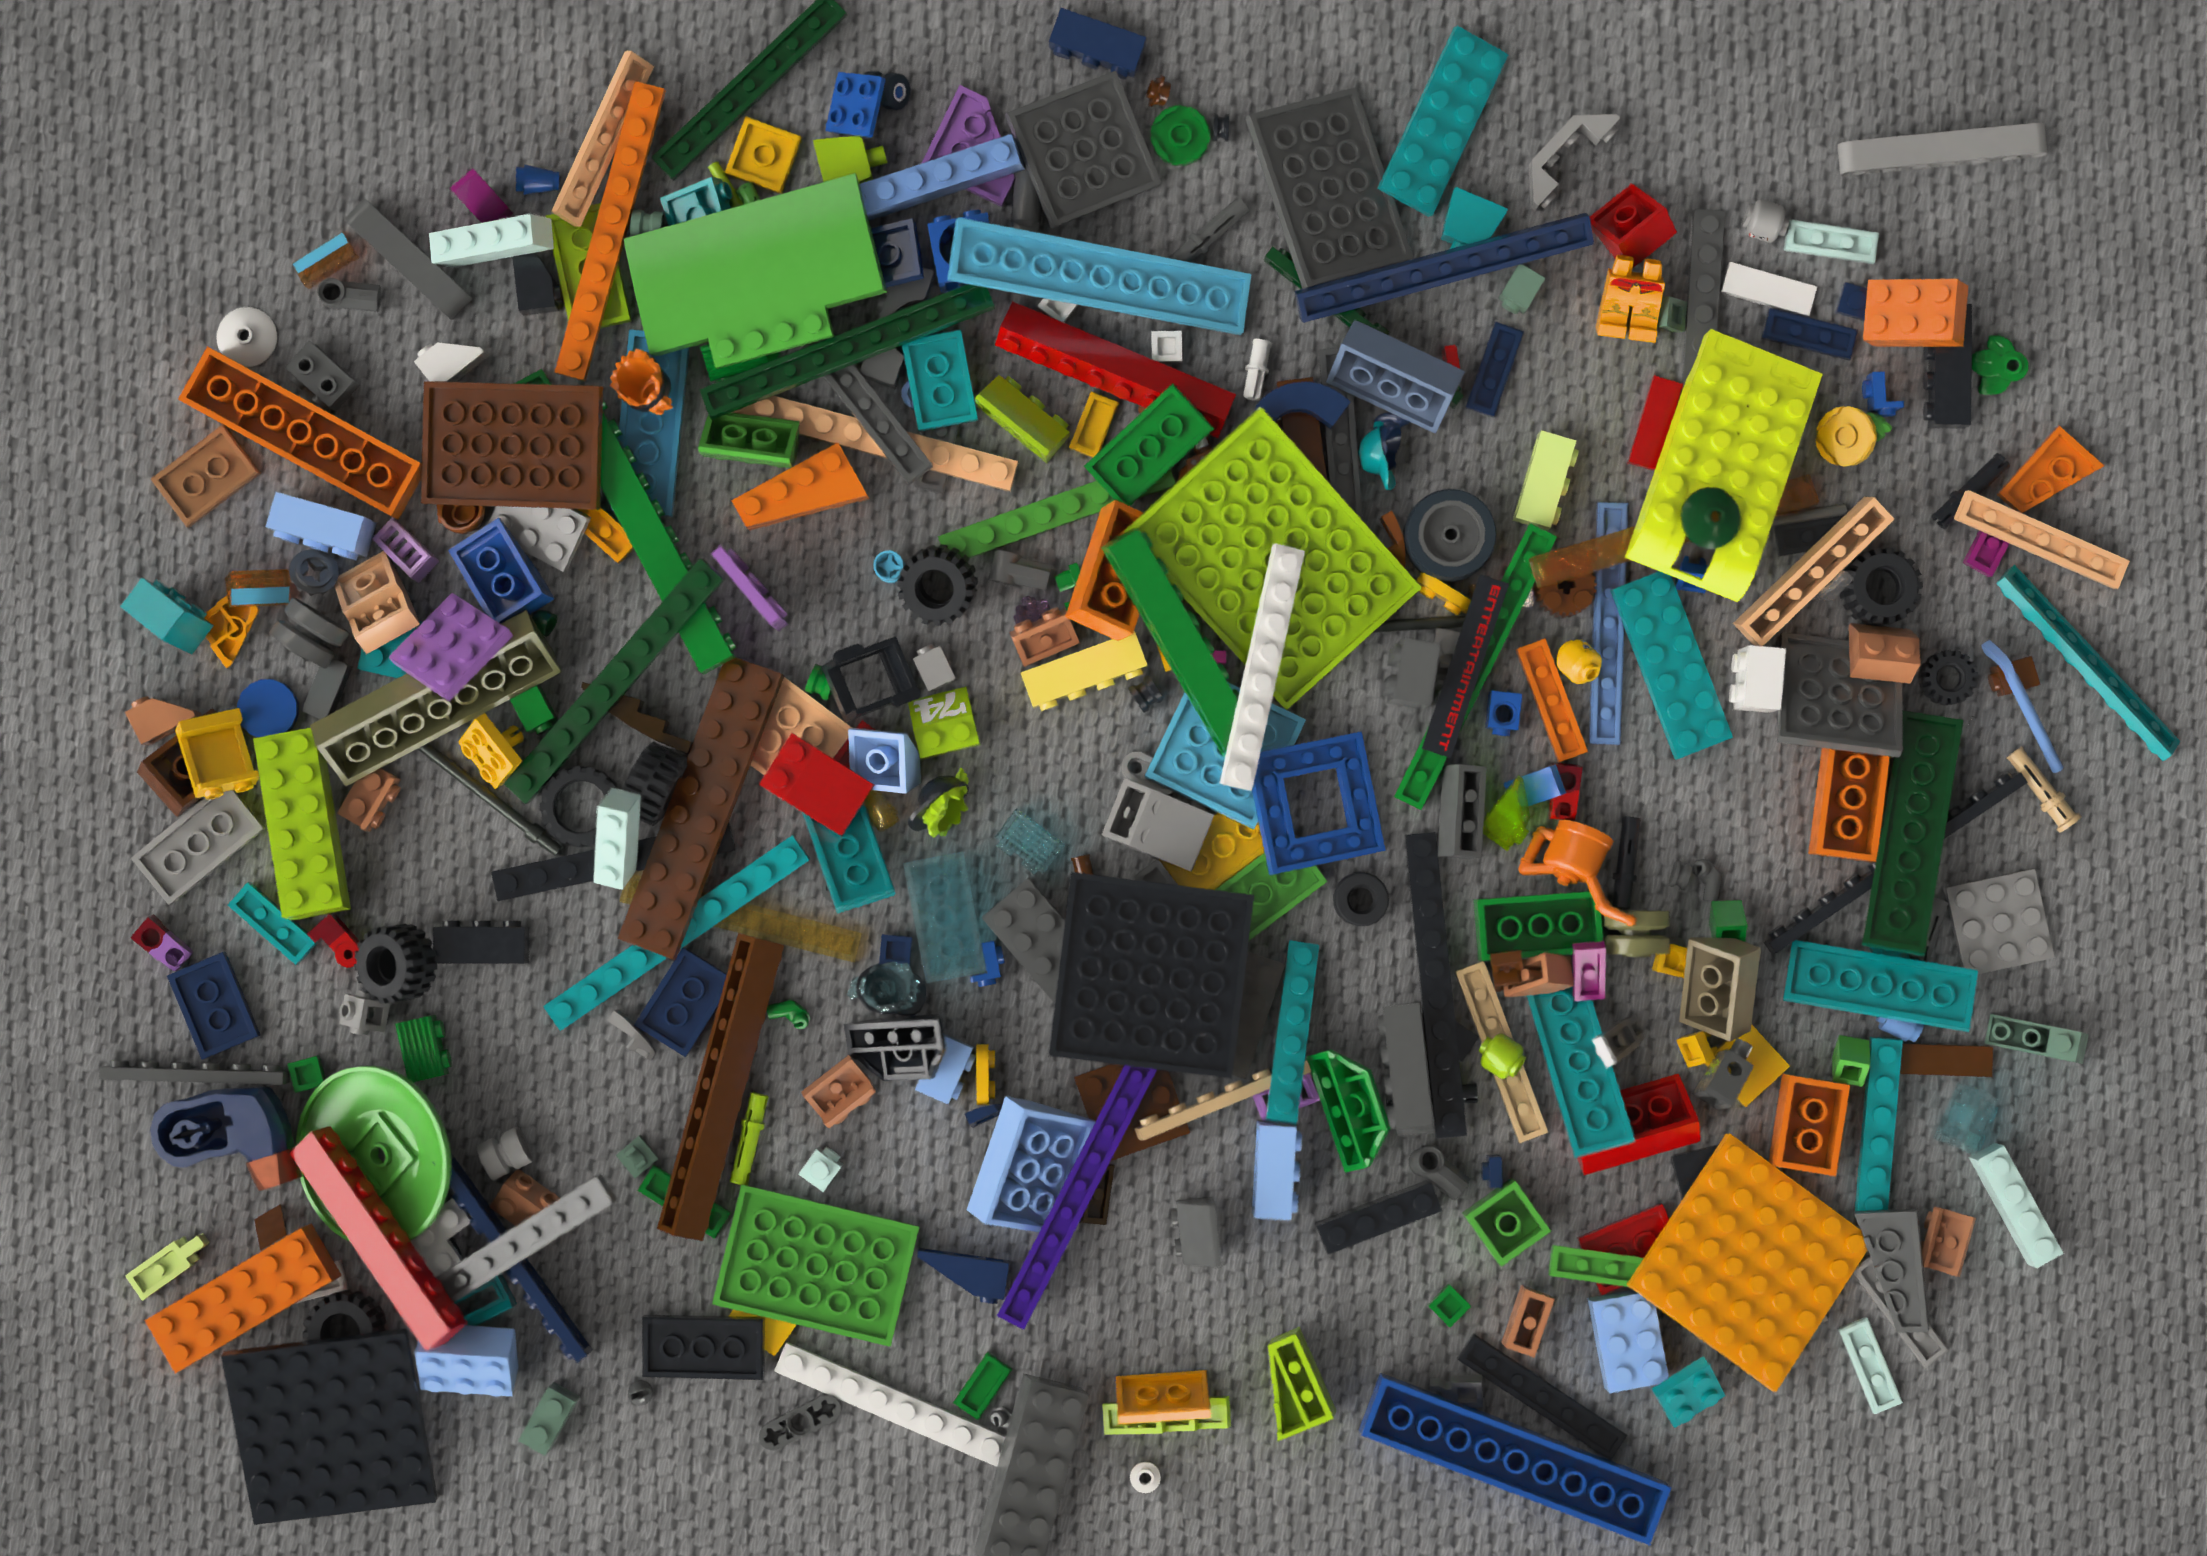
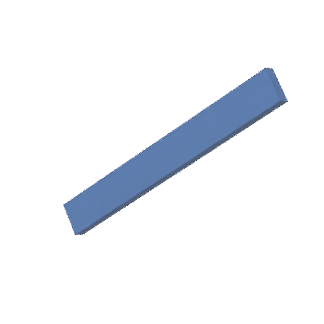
M1597 502L1594 577H1596L1594 583H1597L1594 589L1597 592L1594 593L1592 647L1601 655L1602 665L1597 678L1591 681L1589 744L1620 745L1624 626L1610 590L1626 584L1627 558H1625L1627 552L1628 503Z

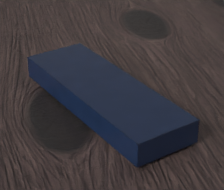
M1770 308L1768 309L1761 339L1850 360L1858 330Z
M1498 322L1494 323L1465 408L1494 418L1524 331Z

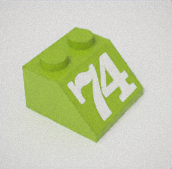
M967 687L921 697L908 703L920 759L923 760L981 745Z

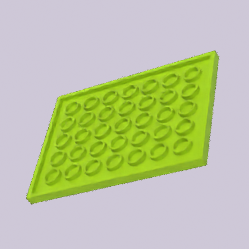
M1259 407L1124 530L1125 533L1132 528H1136L1140 532L1145 531L1153 543V547L1150 548L1156 559L1160 557L1168 569L1169 573L1166 574L1169 582L1172 585L1176 584L1184 599L1245 666L1272 545L1280 544L1305 551L1273 693L1275 699L1285 710H1288L1422 588L1262 407Z

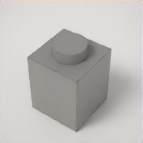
M930 644L916 651L918 656L913 658L929 693L957 680L941 646L935 648L933 644Z

